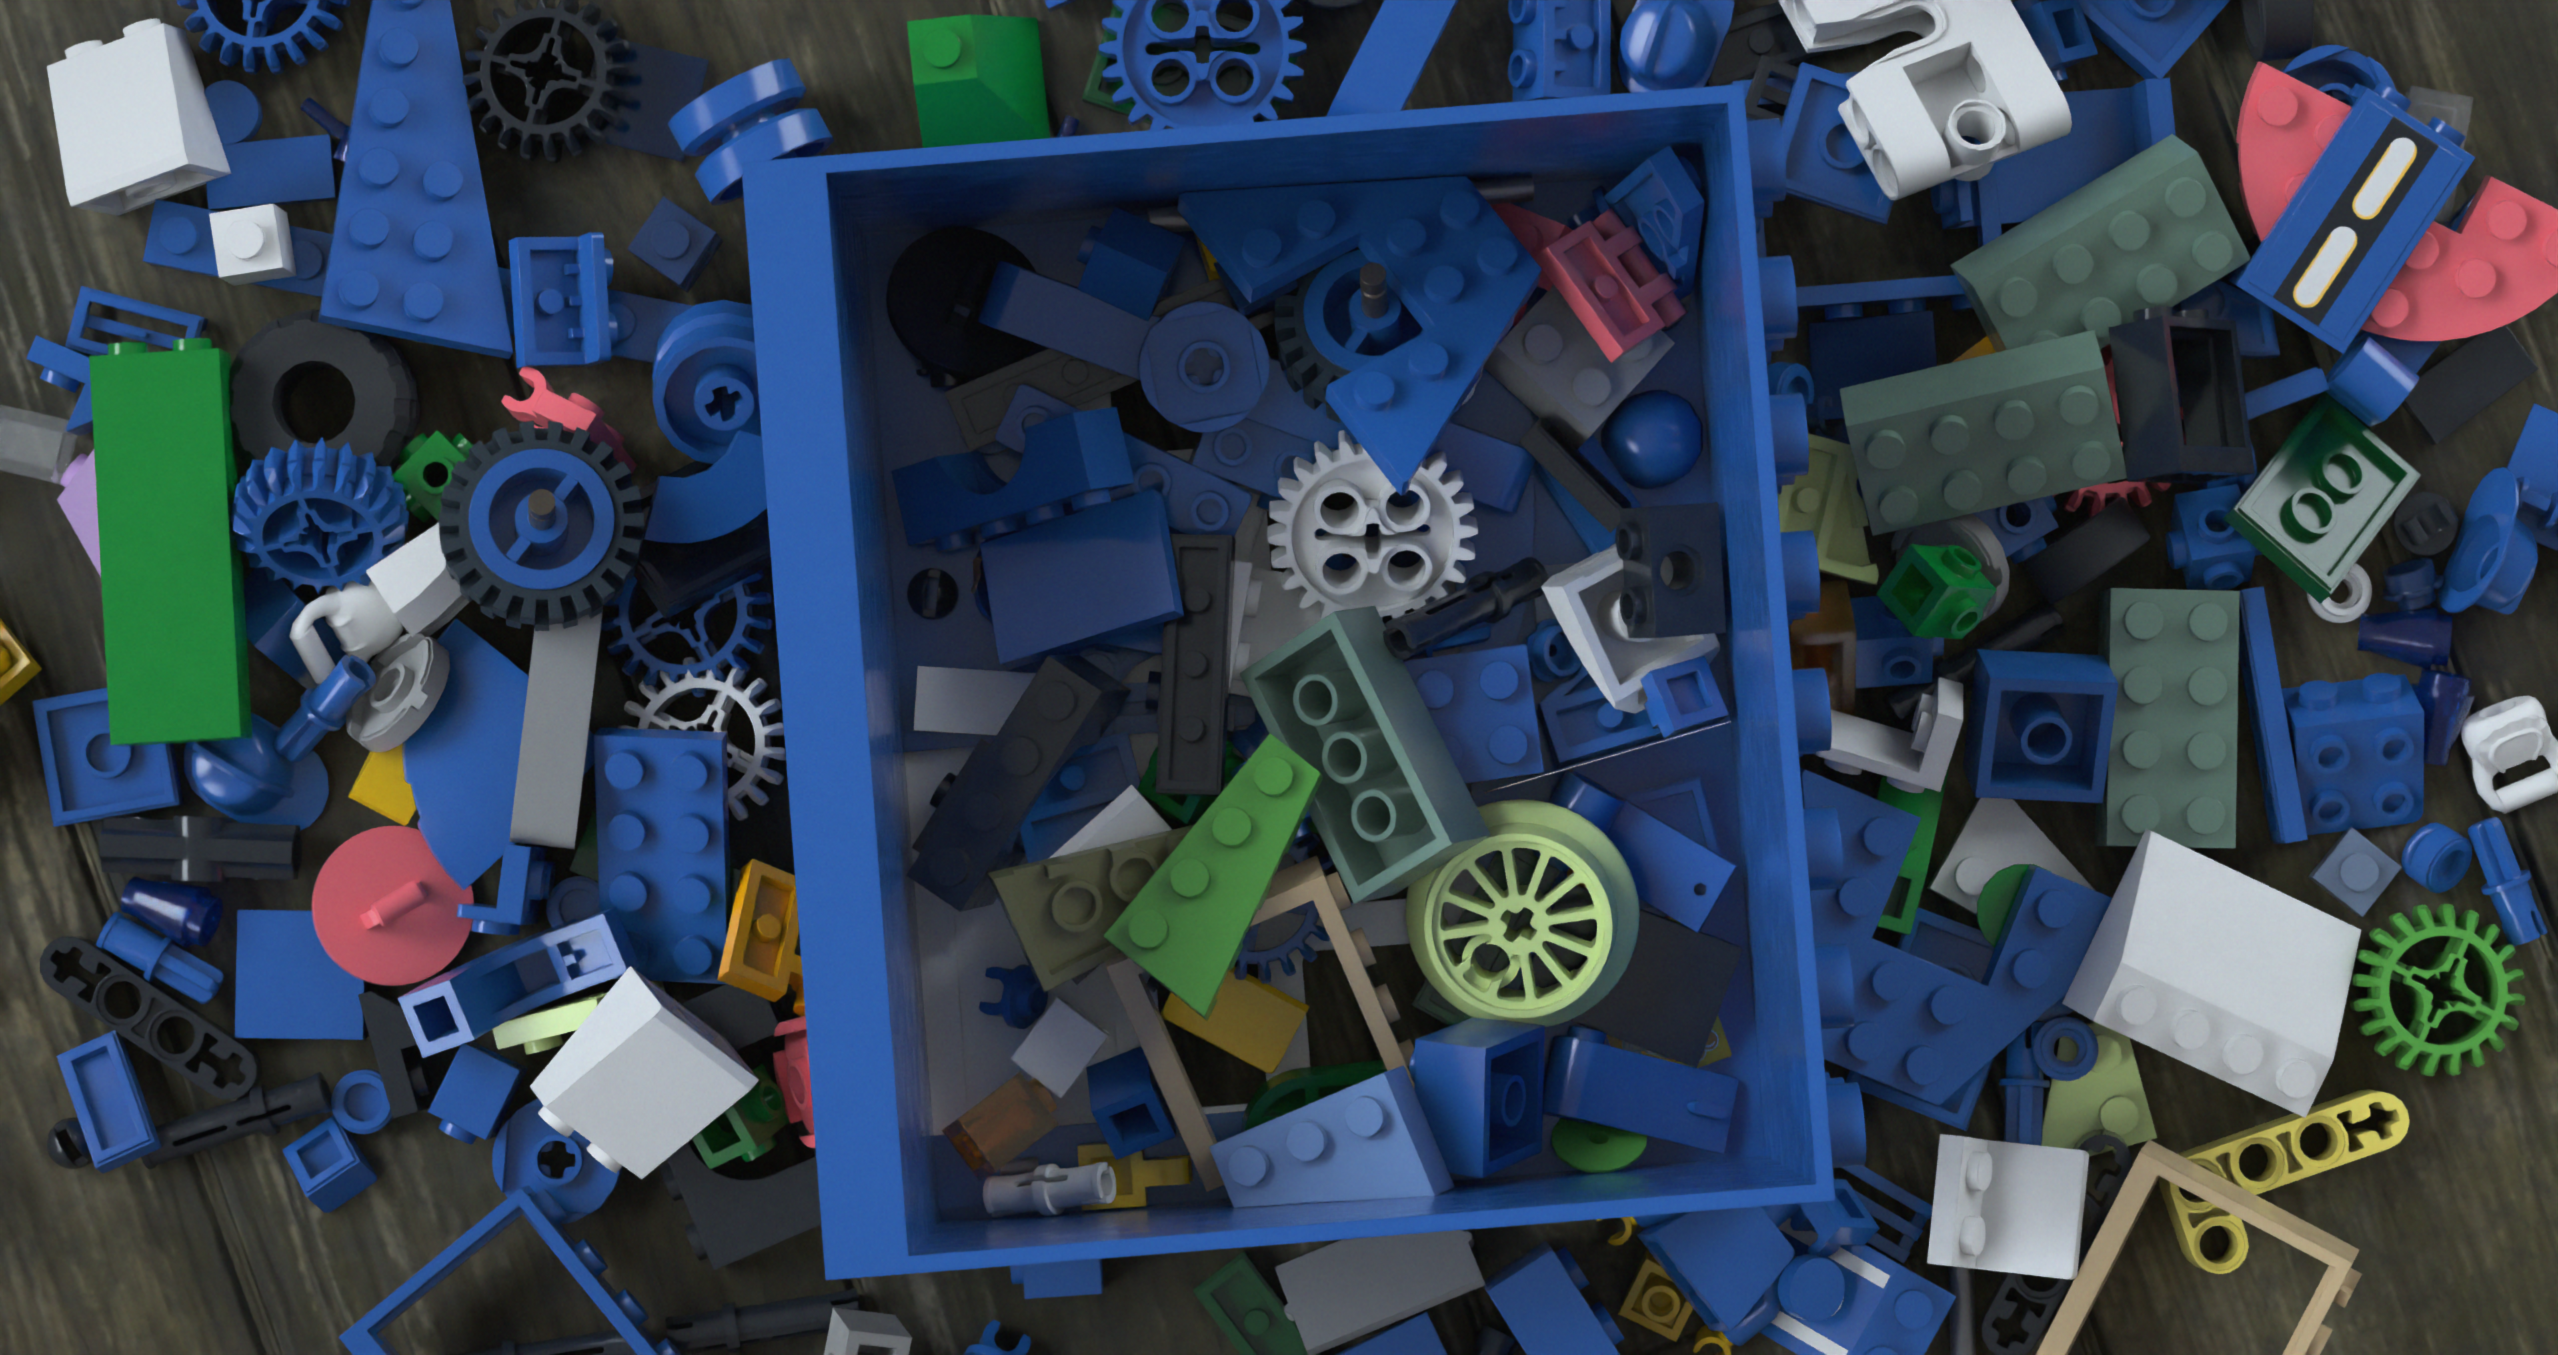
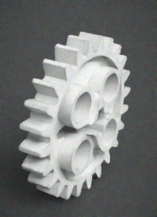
M1344 430L1339 431L1338 450L1331 452L1323 443L1317 441L1314 443L1317 462L1311 464L1299 457L1293 460L1294 472L1299 481L1280 477L1278 491L1287 501L1276 500L1270 501L1269 504L1270 518L1280 522L1267 527L1268 543L1279 546L1271 551V563L1273 568H1287L1281 575L1282 587L1285 591L1302 586L1298 594L1300 608L1310 607L1318 600L1321 602V620L1334 611L1369 606L1376 607L1381 619L1383 616L1391 615L1392 619L1404 615L1406 610L1411 608L1417 610L1428 604L1427 599L1430 596L1439 599L1450 594L1445 582L1446 579L1459 583L1465 582V568L1457 560H1472L1476 555L1474 543L1465 539L1478 534L1476 518L1465 515L1474 509L1473 497L1471 493H1457L1464 485L1460 470L1443 474L1447 466L1446 454L1443 451L1435 453L1427 460L1424 459L1412 478L1410 488L1408 489L1419 494L1420 498L1416 503L1405 508L1395 507L1387 501L1390 495L1396 492V489L1360 444L1353 445L1350 437ZM1337 492L1347 493L1355 499L1351 506L1339 511L1331 510L1322 503L1327 496ZM1367 524H1379L1378 536H1365ZM1423 524H1427L1430 527L1426 532H1421L1417 528ZM1320 528L1327 531L1323 536H1317L1314 532ZM1404 550L1414 551L1421 556L1418 563L1407 568L1397 567L1389 561L1393 555ZM1338 553L1350 554L1357 560L1352 567L1342 571L1333 570L1325 564L1329 557Z

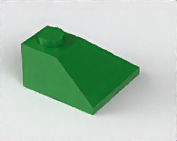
M970 14L907 21L913 83L923 148L1050 138L1038 19L1036 17Z

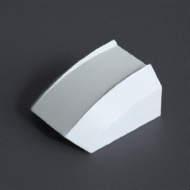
M439 523L366 570V573L393 614L412 637L419 632L426 637L432 635L469 603L461 594L460 585L456 579H451L446 568V560L441 551Z
M1616 544L1600 553L1593 554L1560 573L1552 575L1541 586L1559 624L1584 667L1615 709L1634 714L1645 709L1644 703L1648 701L1640 679L1650 671L1704 655L1709 665L1720 651V644L1715 633L1664 638H1628L1627 625L1622 620L1619 606L1620 595L1625 588L1623 560H1621L1617 553ZM1667 556L1661 564V577L1666 585L1671 582L1673 577V566Z

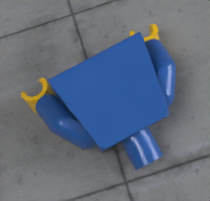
M1797 1203L1620 1217L1624 1221L1625 1231L1612 1235L1607 1242L1615 1246L1621 1245L1630 1238L1638 1224L1645 1229L1637 1236L1706 1324L1696 1334L1693 1352L1697 1353L1705 1344L1715 1343L1723 1349L1716 1355H1731L1733 1345L1743 1346L1779 1314L1781 1303L1778 1297V1281L1784 1268L1793 1259L1795 1251L1778 1227L1801 1208Z

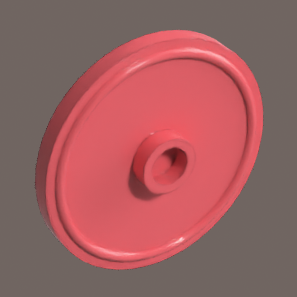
M382 826L353 836L341 844L328 857L314 885L312 918L317 936L330 958L344 971L371 984L403 986L435 975L445 968L459 953L469 935L473 919L457 917L458 904L474 903L471 885L465 890H461L446 874L428 848L420 830L405 826Z

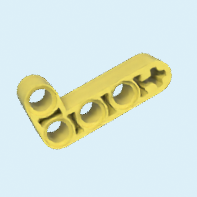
M2370 1089L2360 1090L2311 1107L2306 1118L2293 1113L2180 1152L2178 1155L2257 1195L2392 1148L2400 1143L2407 1134L2410 1123L2409 1115L2403 1102L2396 1096ZM2369 1105L2372 1108L2385 1110L2386 1118L2378 1122L2379 1133L2365 1128H2357L2347 1132L2340 1122L2353 1124L2367 1119L2370 1116ZM2312 1123H2319L2327 1132V1146L2320 1155L2308 1158L2300 1148V1136L2305 1127ZM2251 1144H2259L2267 1153V1166L2261 1175L2248 1179L2240 1170L2239 1158L2246 1147ZM2159 1177L2160 1190L2181 1250L2186 1259L2196 1267L2215 1274L2230 1273L2240 1267L2246 1259L2249 1248L2242 1219L2200 1197L2191 1200L2185 1199L2179 1191V1186ZM2220 1225L2228 1235V1248L2223 1256L2218 1259L2207 1260L2200 1251L2199 1243L2201 1236L2212 1226Z

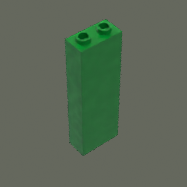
M209 338L173 340V351L148 352L147 343L144 342L108 344V355L89 356L110 745L125 747L252 739L242 551L237 550L235 531H233V523L231 522L232 504L234 503L235 489L238 484L237 454L234 448L229 407V380L232 363L231 354L220 348H212V339Z

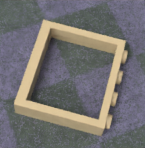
M1317 855L1276 872L1270 883L1272 887L1261 910L1258 909L1250 927L1313 900L1387 1071L1404 1066L1414 1088V1082L1411 1080L1407 1066L1410 1064V1058L1415 1048L1410 1039L1398 1043L1390 1023L1400 1020V1014L1387 984L1385 983L1375 988L1366 967L1377 962L1362 927L1350 932L1341 911L1352 907V904L1338 872L1326 876ZM1121 952L1105 961L1107 972L1204 1187L1208 1192L1224 1185L1209 1149V1146L1218 1142L1142 975L1145 971Z
M2148 1140L2139 1152L2077 1273V1277L2074 1279L2036 1355L2069 1354L2159 1177L2174 1183L2329 1265L2282 1355L2321 1354L2333 1329L2321 1324L2332 1302L2345 1308L2362 1276V1273L2351 1268L2359 1249L2169 1149Z

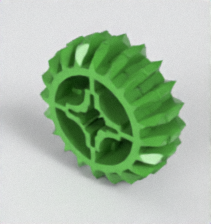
M2440 904L2434 921L2427 905H2415L2412 911L2413 927L2402 913H2394L2389 916L2390 926L2395 934L2394 937L2380 928H2374L2369 933L2371 940L2380 948L2378 954L2364 949L2357 951L2355 958L2359 962L2371 967L2368 975L2352 974L2351 985L2367 987V997L2355 998L2350 1001L2351 1010H2371L2373 1016L2363 1021L2358 1029L2362 1035L2366 1036L2376 1034L2381 1030L2384 1032L2374 1047V1051L2378 1055L2386 1056L2399 1045L2395 1057L2396 1067L2408 1070L2418 1057L2420 1074L2434 1076L2441 1059L2446 1074L2452 1076L2459 1075L2462 1068L2461 1053L2471 1066L2480 1067L2485 1064V1059L2479 1044L2482 1043L2487 1048L2500 1052L2505 1047L2502 1038L2494 1032L2496 1027L2513 1031L2517 1029L2519 1022L2514 1017L2504 1014L2506 1004L2522 1006L2525 1003V996L2519 993H2508L2507 982L2522 980L2524 978L2523 970L2503 968L2502 963L2512 958L2516 953L2513 945L2505 944L2494 949L2490 947L2498 938L2500 929L2495 924H2488L2474 934L2478 925L2479 914L2477 912L2466 910L2459 917L2455 925V910L2452 904ZM2435 936L2449 939L2444 951L2436 952L2433 960L2424 968L2419 969L2398 961L2407 949L2421 940ZM2466 950L2474 957L2481 970L2484 983L2483 1000H2481L2482 997L2471 992L2465 984L2463 974L2468 960L2463 956ZM2439 972H2441L2443 975L2441 986L2449 991V995L2460 999L2462 1002L2434 1000V1008H2432L2433 994L2425 989V985L2412 978L2440 980ZM2390 979L2393 980V983L2405 989L2409 995L2411 1005L2406 1019L2411 1023L2407 1030L2400 1024L2392 1009L2389 996ZM2452 1011L2475 1018L2473 1023L2455 1038L2439 1043L2425 1042L2430 1028H2438L2443 1017Z

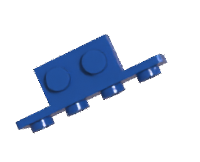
M1023 383L1018 387L995 438L997 442L1023 454L1026 427L1083 410L1028 383ZM1122 430L1135 483L1109 491L1111 498L1120 500L1154 489L1163 495L1168 526L1191 535H1232L1235 537L1253 499L1249 491Z

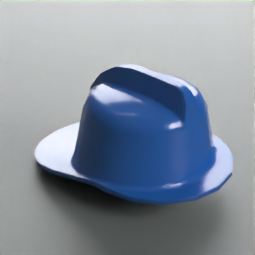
M1637 0L1632 13L1622 28L1618 56L1621 79L1629 92L1705 87L1713 73L1717 58L1731 26L1735 8L1734 0Z
M2505 467L2493 469L2481 480L2472 494L2465 512L2455 549L2443 573L2445 582L2439 588L2438 594L2440 606L2449 613L2462 612L2471 605H2476L2502 614H2511L2517 609L2534 576L2538 563L2537 544L2532 531L2516 517L2519 504L2518 483L2514 473Z
M251 713L252 739L186 743L183 752L184 772L192 790L207 804L239 823L300 825L301 831L310 827L324 811L329 796L328 772L320 756L314 750H311L302 761L289 762L284 755L278 754L273 747L276 733L280 728L259 715Z

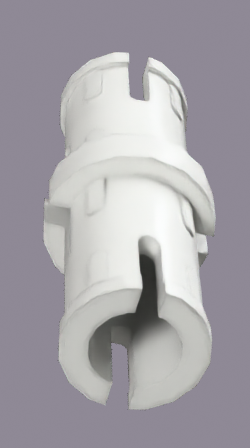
M1107 1162L1073 1168H1060L1054 1163L1037 1166L1034 1172L988 1177L983 1186V1200L989 1214L992 1213L993 1218L1039 1211L1044 1216L1059 1215L1065 1208L1112 1203L1116 1195V1177L1112 1167L1107 1166Z

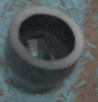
M929 568L918 572L911 579L907 589V598L910 607L916 614L925 619L939 620L947 617L955 610L959 601V588L950 574L941 569ZM928 577L940 578L936 610L924 609Z
M78 1117L63 1119L52 1127L47 1137V1150L49 1156L56 1164L67 1169H77L93 1162ZM64 1129H67L70 1138L82 1154L76 1160H74L60 1136V1132Z

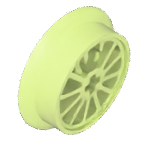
M1525 799L1503 800L1477 807L1491 836L1408 886L1406 926L1415 959L1425 977L1438 993L1454 1007L1471 1017L1545 1025V1027L1569 1021L1585 1013L1606 997L1619 982L1632 958L1637 943L1640 912L1636 886L1630 869L1622 854L1604 832L1589 820L1567 808L1548 802ZM1513 848H1528L1538 850L1541 853L1529 886L1519 885ZM1497 850L1502 852L1508 885L1507 890L1503 891L1480 864L1478 861L1479 857ZM1556 857L1568 865L1574 872L1544 895L1538 890L1549 859ZM1462 870H1468L1494 902L1490 903L1454 889L1453 881ZM1579 883L1586 885L1593 900L1592 905L1551 910V905ZM1445 902L1452 903L1485 916L1488 919L1448 925V920L1444 917ZM1523 907L1530 909L1533 912L1530 922L1533 928L1523 925L1518 931H1515L1508 926L1511 918L1509 911L1517 914ZM1595 919L1597 922V934L1592 941H1587L1556 929L1552 925ZM1471 936L1462 956L1457 955L1449 939ZM1545 941L1575 951L1588 958L1580 968L1569 972ZM1485 942L1486 944L1497 945L1507 953L1510 964L1505 969L1497 972L1485 970L1476 961L1475 949ZM1530 952H1535L1558 979L1559 983L1546 988L1536 986ZM1521 967L1525 991L1503 988L1516 977Z

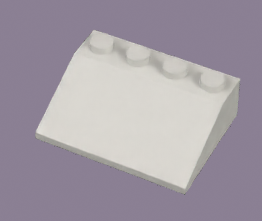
M2146 829L2062 1003L2096 1023L2306 1118L2334 1060L2361 929Z

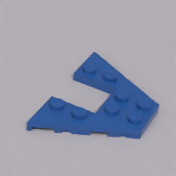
M1467 176L1184 192L1179 195L1178 212L1250 304L1356 247L1362 251L1370 263L1376 262L1385 268L1387 284L1425 332L1328 384L1325 400L1400 496L1407 493L1412 478L1433 445L1438 444L1445 432L1447 423L1454 412L1460 409L1474 387L1491 353L1498 343L1501 344L1513 325L1517 312L1527 303L1539 284L1541 267Z
M1800 768L1803 808L1836 807L1843 853L1842 888L1810 891L1814 941L1817 940L1819 943L1832 942L1833 945H1847L1854 986V1026L1821 1029L1824 1059L1939 1106L2068 992L2112 898L2029 864L1981 983L1872 938L1921 818Z

